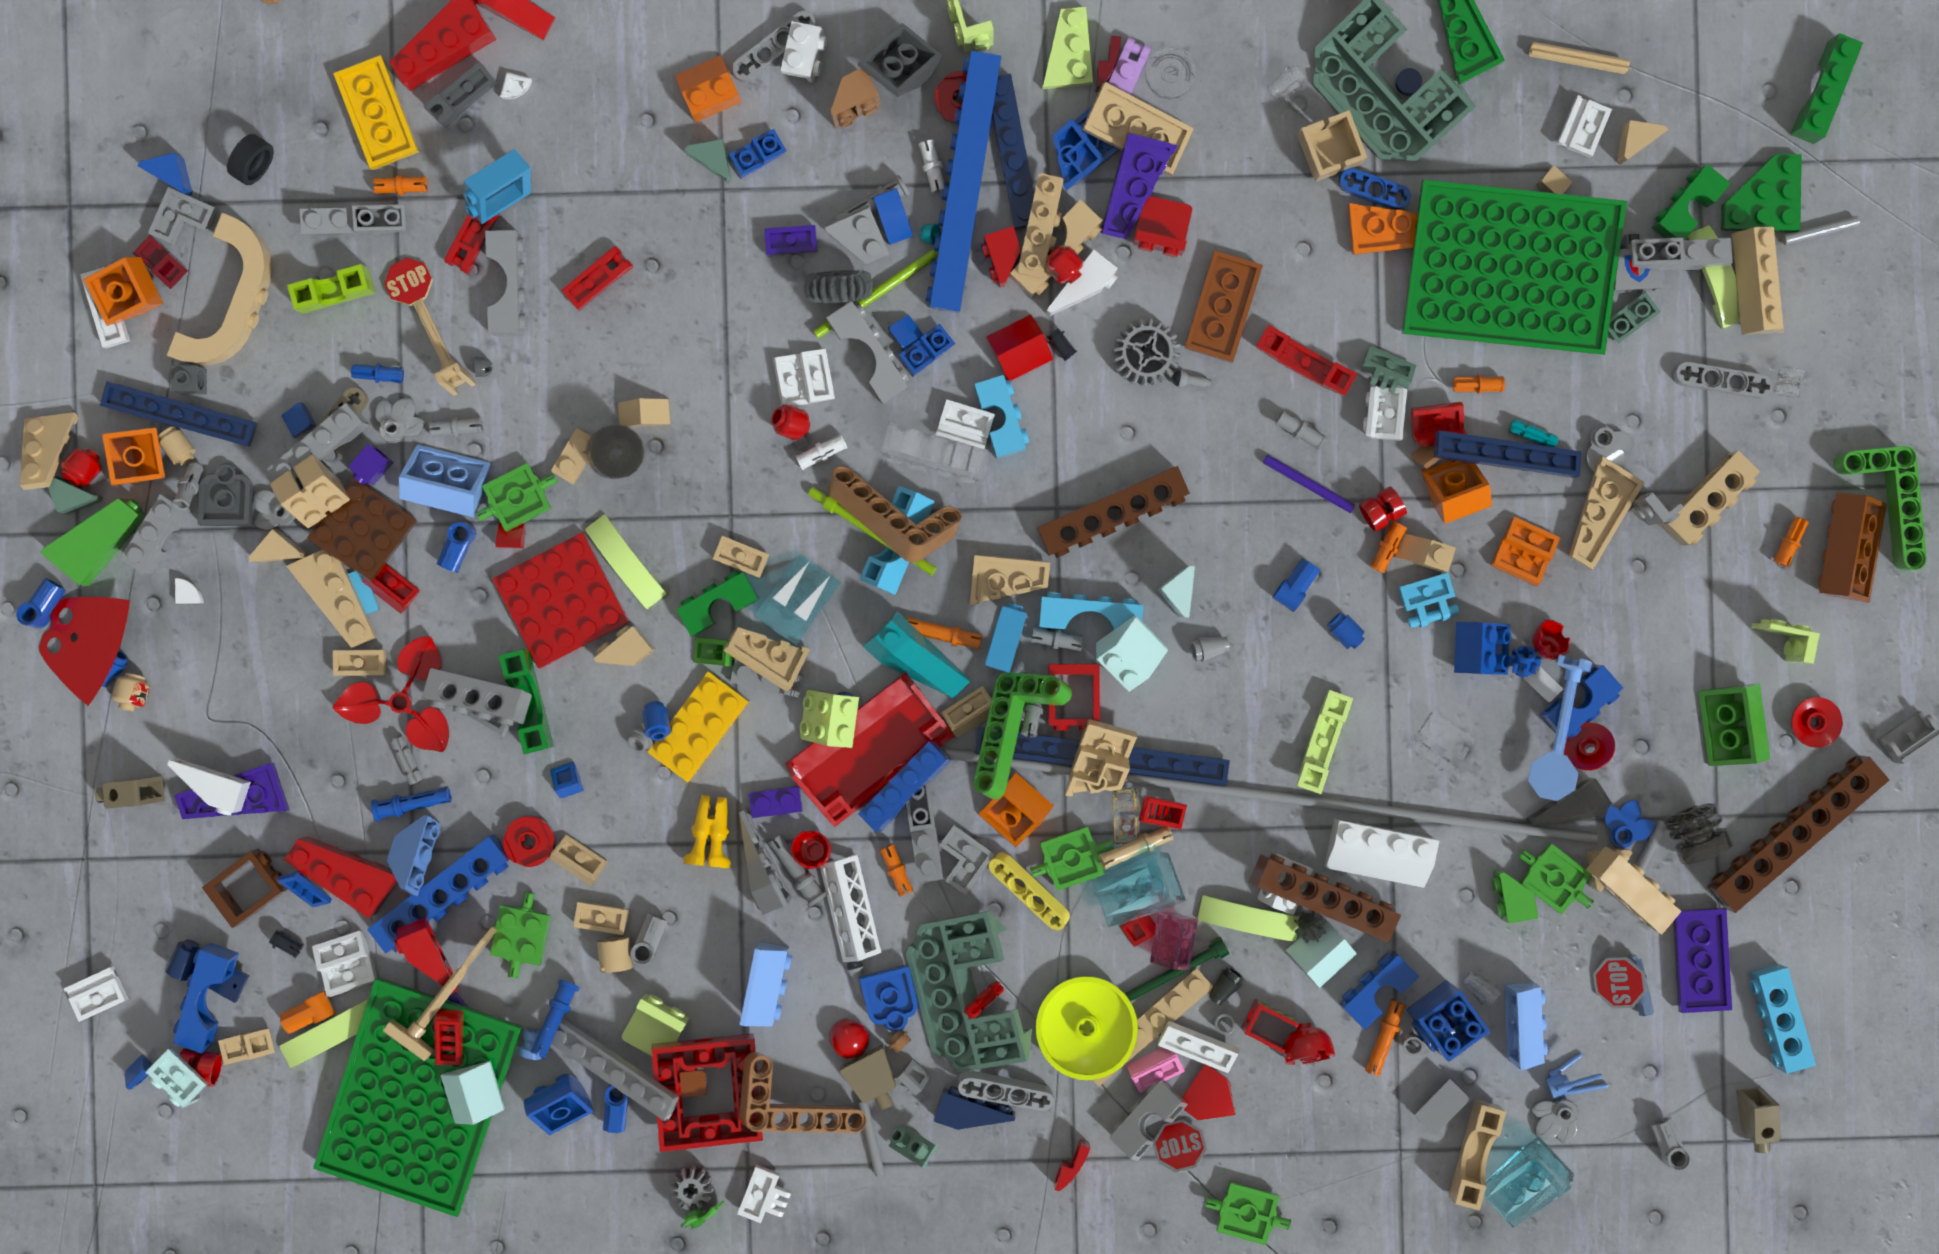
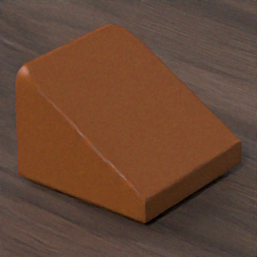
M705 1070L680 1071L682 1098L707 1095Z

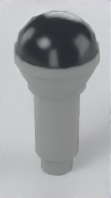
M1177 370L1172 376V382L1177 387L1187 385L1210 387L1211 385L1210 379L1189 375L1184 370Z
M861 961L848 962L846 970L853 979L855 992L858 998H864L859 977L863 975L864 965Z

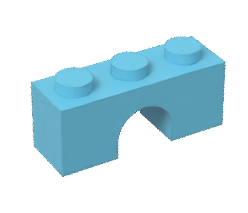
M1004 375L975 383L974 387L981 410L996 408L1005 416L1003 427L989 433L996 459L1026 450L1025 444L1029 443L1025 428L1020 429L1018 419L1022 417L1018 404L1013 405L1010 395L1014 394L1011 381H1006Z

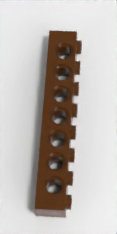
M1859 755L1849 759L1845 764L1847 767L1840 773L1832 774L1826 780L1827 784L1812 791L1807 796L1808 800L1803 805H1798L1791 809L1788 813L1789 817L1783 822L1774 824L1769 829L1770 833L1767 836L1754 841L1750 845V850L1745 855L1736 857L1731 862L1730 868L1725 872H1719L1712 878V883L1707 888L1728 911L1738 912L1890 780L1871 757ZM1855 776L1857 778V785L1852 788L1850 781ZM1834 793H1837L1838 801L1833 805L1831 797ZM1817 809L1819 817L1816 821H1813L1812 813ZM1799 826L1800 834L1794 838L1793 829ZM1779 842L1781 850L1775 855L1773 848ZM1760 859L1762 866L1758 871H1755L1754 863ZM1741 875L1743 882L1740 887L1736 888L1735 879Z

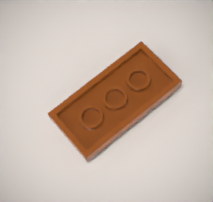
M1213 251L1184 349L1233 363L1263 267L1262 264L1220 251Z

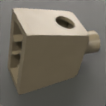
M162 776L103 783V788H97L95 792L96 801L104 803L105 808L140 806L165 801Z
M884 1044L841 1065L840 1073L863 1103L875 1099L880 1111L894 1104L888 1091L896 1087V1080Z
M1762 1087L1736 1090L1742 1131L1754 1143L1755 1152H1770V1143L1778 1142L1781 1139L1780 1105Z

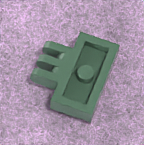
M1369 346L1361 366L1362 370L1372 374L1369 384L1375 386L1377 381L1380 380L1379 388L1384 390L1386 385L1389 384L1388 392L1394 394L1397 385L1408 389L1416 368L1415 364L1373 346Z

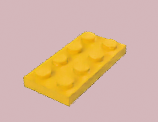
M381 55L333 73L371 170L419 153L388 68Z
M708 671L670 721V734L663 740L655 741L647 753L689 783L750 701Z

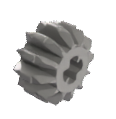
M695 1165L691 1167L690 1173L687 1168L683 1167L681 1175L675 1174L673 1177L676 1183L670 1185V1189L676 1191L672 1195V1200L680 1198L678 1206L683 1207L684 1203H687L689 1211L693 1209L694 1203L701 1209L703 1201L709 1202L711 1199L708 1193H712L714 1190V1186L709 1185L712 1177L707 1176L704 1178L706 1170L703 1168L700 1173H697ZM689 1184H694V1185H695V1186H694V1189L696 1188L695 1192H690V1191H689V1190H690V1187L688 1188Z

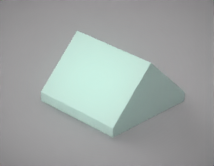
M1195 566L1184 567L1157 589L1178 617L1189 618Z
M1323 916L1286 949L1287 953L1319 988L1357 955L1348 942Z
M491 1060L441 1074L455 1124L474 1125L505 1110Z

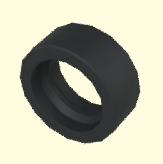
M256 134L245 136L237 143L230 154L227 163L228 174L246 186L256 183L271 164L274 154L273 146Z

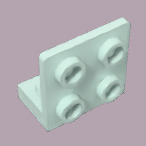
M172 1048L168 1049L146 1071L150 1076V1082L159 1089L163 1088L169 1094L168 1099L178 1107L181 1105L184 1108L197 1102L200 1099L198 1096L199 1092L208 1084Z

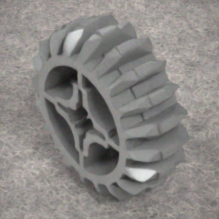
M1152 318L1147 320V326H1144L1142 319H1138V328L1130 322L1128 324L1130 333L1122 329L1120 333L1124 339L1120 337L1115 339V342L1121 345V347H1113L1112 352L1120 354V356L1113 358V362H1122L1116 370L1121 372L1126 369L1127 372L1123 376L1124 380L1128 379L1130 374L1134 376L1131 382L1132 385H1135L1138 379H1142L1141 387L1146 386L1147 380H1150L1151 386L1155 387L1156 378L1161 383H1164L1166 381L1164 373L1169 377H1172L1174 374L1169 367L1177 369L1179 366L1173 359L1181 358L1180 353L1174 352L1181 345L1180 343L1172 344L1171 342L1177 338V335H1167L1171 329L1170 326H1167L1162 331L1160 329L1162 321L1160 320L1157 322L1156 327L1152 326ZM1141 333L1151 334L1148 341L1142 344L1129 341ZM1158 337L1166 346L1167 357L1163 356V353L1156 349ZM1150 342H1152L1150 347V353L1153 355V357L1151 358L1149 355V357L1145 359L1144 363L1142 364L1144 353L1140 350L1141 348L1145 350V348L1149 346ZM1126 348L1131 350L1138 358L1136 369L1132 367L1127 359ZM1149 362L1164 365L1156 372H1143L1146 364Z

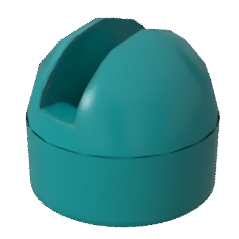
M937 224L923 225L920 228L922 235H919V238L926 244L935 245L936 236L941 234L940 227Z

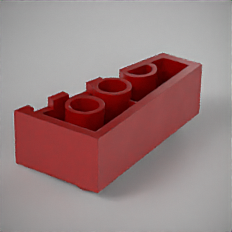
M451 0L390 61V64L402 84L409 91H412L497 39L473 0Z
M308 836L298 839L284 859L285 862L367 918L377 914L398 883L391 868L381 863L364 859L354 853L340 850L338 847Z

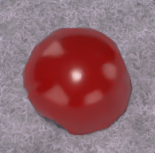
M1544 620L1533 633L1532 644L1535 650L1548 660H1558L1559 655L1565 656L1570 651V638L1563 636L1564 626L1554 620Z
M802 831L792 840L791 853L793 859L800 866L807 869H815L827 863L831 855V845L828 838L818 831Z
M845 1018L835 1023L831 1028L829 1043L837 1055L846 1059H854L866 1051L869 1046V1034L865 1026L860 1022Z

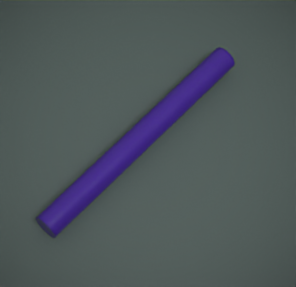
M1267 454L1263 464L1348 513H1351L1354 509L1355 504L1272 456Z

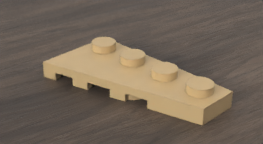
M320 550L286 566L351 648L377 638L343 563L325 551Z

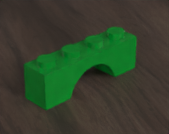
M1841 33L1827 41L1818 64L1820 65V75L1810 98L1799 111L1790 135L1812 144L1826 137L1863 42Z
M521 649L498 655L504 680L508 686L523 690L532 695L524 723H518L517 729L523 754L554 747L529 649Z

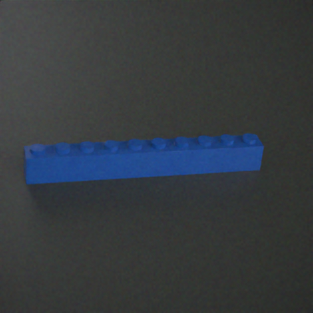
M971 50L970 58L965 57L962 72L967 73L966 83L960 84L958 98L963 99L962 109L956 108L954 124H959L958 134H952L950 149L955 150L953 160L948 159L946 175H951L949 185H944L942 200L947 202L945 211L940 210L938 226L943 227L941 236H936L934 251H938L937 262L932 261L930 276L934 277L933 287L928 286L926 302H930L929 308L960 313L1001 55Z

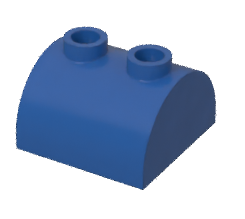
M572 1074L558 1076L556 1083L548 1087H537L533 1091V1095L524 1099L526 1116L549 1136L594 1112L584 1087Z

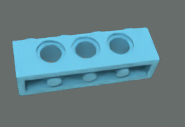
M1775 964L1751 971L1750 976L1752 980L1749 981V985L1759 1003L1756 1005L1759 1017L1763 1019L1765 1024L1763 1033L1766 1041L1771 1045L1773 1053H1770V1058L1774 1067L1789 1074L1816 1066L1788 967ZM1776 989L1777 996L1770 1001L1769 995L1772 990ZM1783 1014V1022L1777 1025V1017ZM1790 1038V1046L1784 1049L1783 1044L1785 1040Z

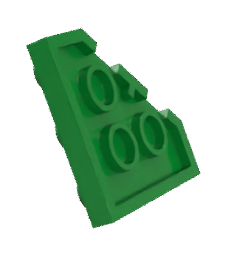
M1802 154L1773 155L1736 193L1722 204L1721 230L1743 231L1753 227H1774L1776 232L1799 231L1801 227Z

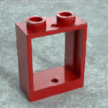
M1048 664V675L1092 674L1093 718L1055 719V705H1048V725L1053 726V730H1069V726H1079V730H1084L1088 719L1100 722V664Z

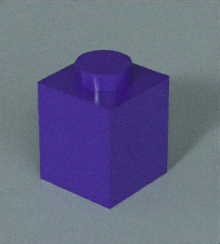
M367 444L348 467L354 472L352 476L363 485L365 483L375 485L394 462L376 446Z

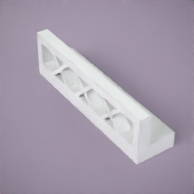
M858 854L839 860L827 861L824 866L820 867L843 962L860 961L881 953ZM851 862L853 870L850 878L845 874L843 864ZM853 887L858 891L859 897L857 902L851 899L850 893ZM859 912L864 915L865 921L862 927L858 925L856 919ZM865 937L870 940L872 950L864 952L862 944Z

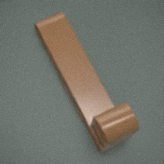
M839 466L833 470L828 494L907 562L916 563L956 536L962 515L955 507H943L916 525L848 467Z
M751 1052L746 1056L743 1065L739 1116L742 1124L750 1130L756 1132L857 1133L865 1128L867 1123L865 1113L851 1105L770 1104L773 1064L768 1057L759 1052ZM762 1059V1068L759 1071H754L755 1062ZM760 1085L761 1091L759 1095L752 1097V1089ZM758 1112V1119L754 1123H750V1115ZM783 1112V1119L775 1124L774 1118L776 1114ZM807 1112L808 1118L806 1122L800 1124V1116ZM828 1113H832L831 1121L828 1124H824V1117ZM856 1113L855 1122L849 1125L848 1119L850 1115Z

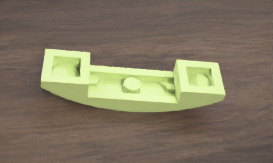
M1709 225L1691 232L1686 240L1718 239V237ZM1732 265L1703 267V274L1715 301V305L1712 307L1721 329L1740 322L1737 282Z
M606 514L585 529L608 563L646 609L667 595L663 587L650 574Z
M1328 690L1313 727L1296 786L1322 794L1329 773L1328 767L1342 725L1346 722L1353 698Z
M1202 895L1197 920L1238 931L1296 942L1301 916L1279 911L1274 912Z
M368 999L281 1044L279 1048L289 1067L292 1068L356 1035Z

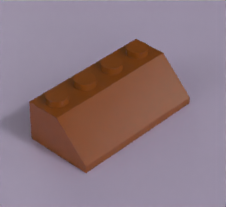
M1836 493V499L1832 502L1831 506L1832 522L1827 529L1828 545L1823 553V573L1818 580L1819 593L1831 597L1870 603L1887 503L1867 495Z

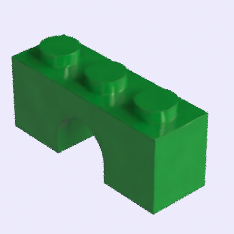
M1708 164L1700 169L1694 168L1686 178L1689 182L1684 188L1679 187L1670 197L1673 202L1668 208L1664 206L1654 217L1656 223L1651 228L1663 238H1683L1685 240L1699 223L1689 213L1688 206L1690 201H1698L1707 208L1719 199L1731 183Z
M735 571L724 577L726 582L717 586L713 583L702 589L703 595L696 599L692 595L680 602L681 607L676 609L690 636H695L716 624L711 615V607L718 599L724 598L728 600L735 611H740L760 600L746 573L742 572L739 574L738 571Z

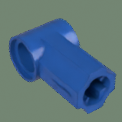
M456 522L449 527L448 537L436 563L437 565L449 571L459 572L468 548L477 534L474 525L469 522ZM461 526L467 531V536L464 540H461L457 535V531Z
M1302 558L1288 579H1285L1280 584L1272 598L1294 612L1304 600L1305 592L1320 570Z
M45 578L28 603L18 607L16 611L17 620L25 626L33 628L45 627L50 621L51 611L66 590L54 581ZM35 611V612H36V616H35V618L31 621V614H32V612Z
M609 1084L604 1094L603 1130L608 1133L625 1132L629 1097L625 1094L622 1097L614 1096L612 1089L615 1087Z

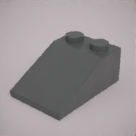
M902 23L858 61L857 65L892 94L899 97L919 88L934 74L942 54Z

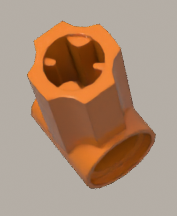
M325 991L304 1000V1003L279 1015L280 1023L288 1034L311 1023L316 1024L335 1014Z

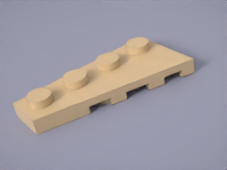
M1599 456L1568 557L1593 570L1645 482L1607 458Z

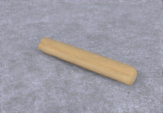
M1532 42L1529 47L1530 57L1625 74L1630 65V61L1625 58L1545 43Z

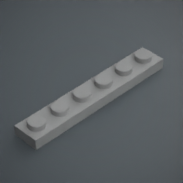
M562 1018L551 1043L553 1046L663 1121L670 1119L678 1101V1095Z

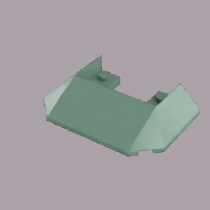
M1363 0L1315 47L1313 84L1339 113L1350 110L1359 136L1380 159L1417 161L1476 106L1463 86L1459 87L1443 68L1405 101L1372 63L1408 29L1392 12L1394 9L1385 1Z
M990 911L923 923L917 931L916 938L905 953L931 1051L938 1057L943 1056L959 1072L1027 1062L1029 1060L1032 1028H1022L1018 1009L985 1015L981 1011L973 1019H969L967 1014L964 1013V1008L969 1003L971 1004L978 996L970 967L1004 960L998 934L1006 930V928Z

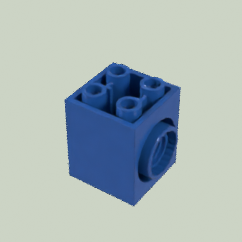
M1447 980L1406 1009L1414 1020L1411 1023L1424 1043L1432 1052L1437 1051L1448 1062L1490 1033V1030L1461 990Z

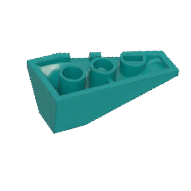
M898 611L863 645L881 664L902 674L907 672L912 679L951 698H954L971 681Z

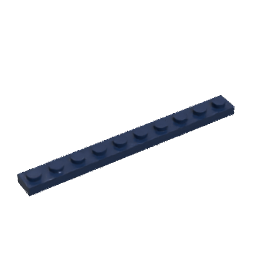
M978 727L975 753H980L985 733V728ZM1018 732L1013 758L1073 765L1080 740L1044 735L1030 737L1029 733L1026 737L1021 732ZM1133 747L1129 756V773L1227 785L1230 760Z

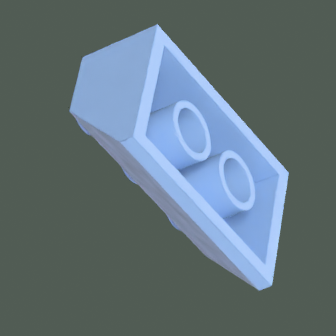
M417 444L399 476V499L474 517L482 502L484 495L482 485L487 483L491 463Z
M764 942L758 943L754 951L740 1025L773 1026L775 1019L780 1020L782 1005L778 1004L780 995H785L787 980L783 979L785 970H790L792 955H788L789 947Z
M1536 983L1504 984L1507 1058L1520 1070L1544 1064V1056H1547L1548 1053L1547 1042L1543 1040V1030H1546L1547 1026L1545 1015H1542V1005H1545L1544 990H1541V987Z

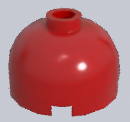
M1311 1023L1299 1024L1296 1027L1297 1030L1288 1034L1283 1044V1048L1286 1050L1284 1053L1286 1065H1296L1295 1060H1300L1303 1064H1309L1330 1059V1056H1336L1333 1042L1328 1033L1321 1028L1312 1027Z

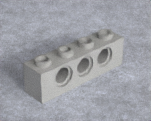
M430 668L422 698L430 701L429 706L443 710L445 706L453 707V712L467 715L468 711L474 712L475 717L490 721L491 717L498 718V723L513 726L514 722L524 723L532 697L531 694L520 689ZM456 688V693L451 698V692ZM479 694L477 702L473 704L474 697ZM502 699L501 706L496 709V703Z

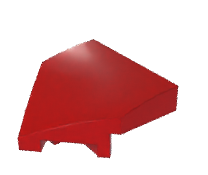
M1205 1064L1182 1097L1188 1104L1184 1111L1197 1120L1236 1115L1230 1088L1231 1082H1228V1078L1216 1069Z

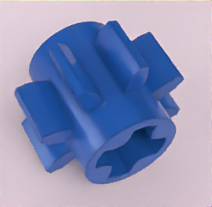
M1520 646L1517 649H1512V655H1509L1508 663L1510 666H1513L1512 673L1519 677H1528L1531 674H1536L1537 668L1540 667L1541 657H1536V650L1533 648Z

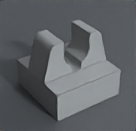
M912 1059L898 1076L896 1084L899 1086L903 1083L908 1088L906 1093L916 1096L922 1091L931 1076Z

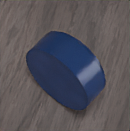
M1412 68L1402 70L1395 80L1398 92L1406 96L1413 95L1422 85L1420 73Z

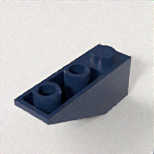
M950 1086L949 1089L944 1087L933 1121L959 1130L1015 1121L1016 1115L1009 1105L1001 1103L994 1105L986 1100L966 1097L959 1092L957 1087Z

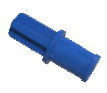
M377 363L376 366L354 364L351 367V377L375 380L378 384L380 381L402 384L404 368L381 366L380 363Z

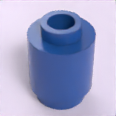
M1340 612L1327 624L1331 629L1330 633L1346 649L1350 647L1355 649L1365 640L1363 637L1365 631L1348 614L1344 615Z
M653 701L647 703L642 712L645 735L655 741L663 740L671 732L668 710L662 702Z

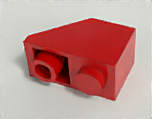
M1013 226L985 235V243L981 244L985 259L990 258L993 266L989 268L993 283L998 282L1000 288L1006 285L1010 273L1021 255V248Z

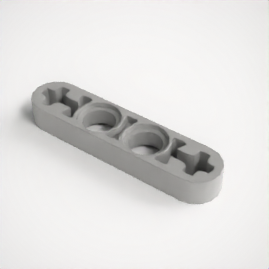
M808 11L796 13L739 57L733 64V73L736 79L742 83H749L784 56L786 46H782L777 42L778 36L782 33L789 34L791 21L800 23L802 18L805 21L810 20L809 25L816 26L814 16ZM763 48H767L772 52L771 58L767 61H761L757 57L758 52ZM753 56L756 64L760 67L756 69L755 65L753 64L748 69L750 72L749 75L746 76L744 73L739 75V67L741 65H743L744 67H748L750 64H752V61L749 58Z
M1684 362L1677 365L1672 372L1673 379L1678 385L1761 399L1767 397L1774 389V383L1769 376L1705 364ZM1687 368L1688 373L1699 374L1697 377H1688L1684 380V375H1681L1680 371ZM1708 371L1716 374L1717 380L1714 385H1709L1704 380V376ZM1734 375L1738 376L1742 382L1741 387L1737 390L1733 389L1729 384L1730 378ZM1761 382L1765 386V390L1760 391V393L1759 388H1747L1749 383L1757 384Z
M964 1071L958 1077V1090L966 1097L1037 1111L1049 1110L1054 1104L1052 1089L1046 1085L976 1071ZM969 1081H973V1083H971L970 1086H965V1084H968ZM993 1084L1001 1087L999 1091L994 1093L989 1092L987 1088ZM1017 1089L1025 1092L1021 1097H1014L1011 1093Z

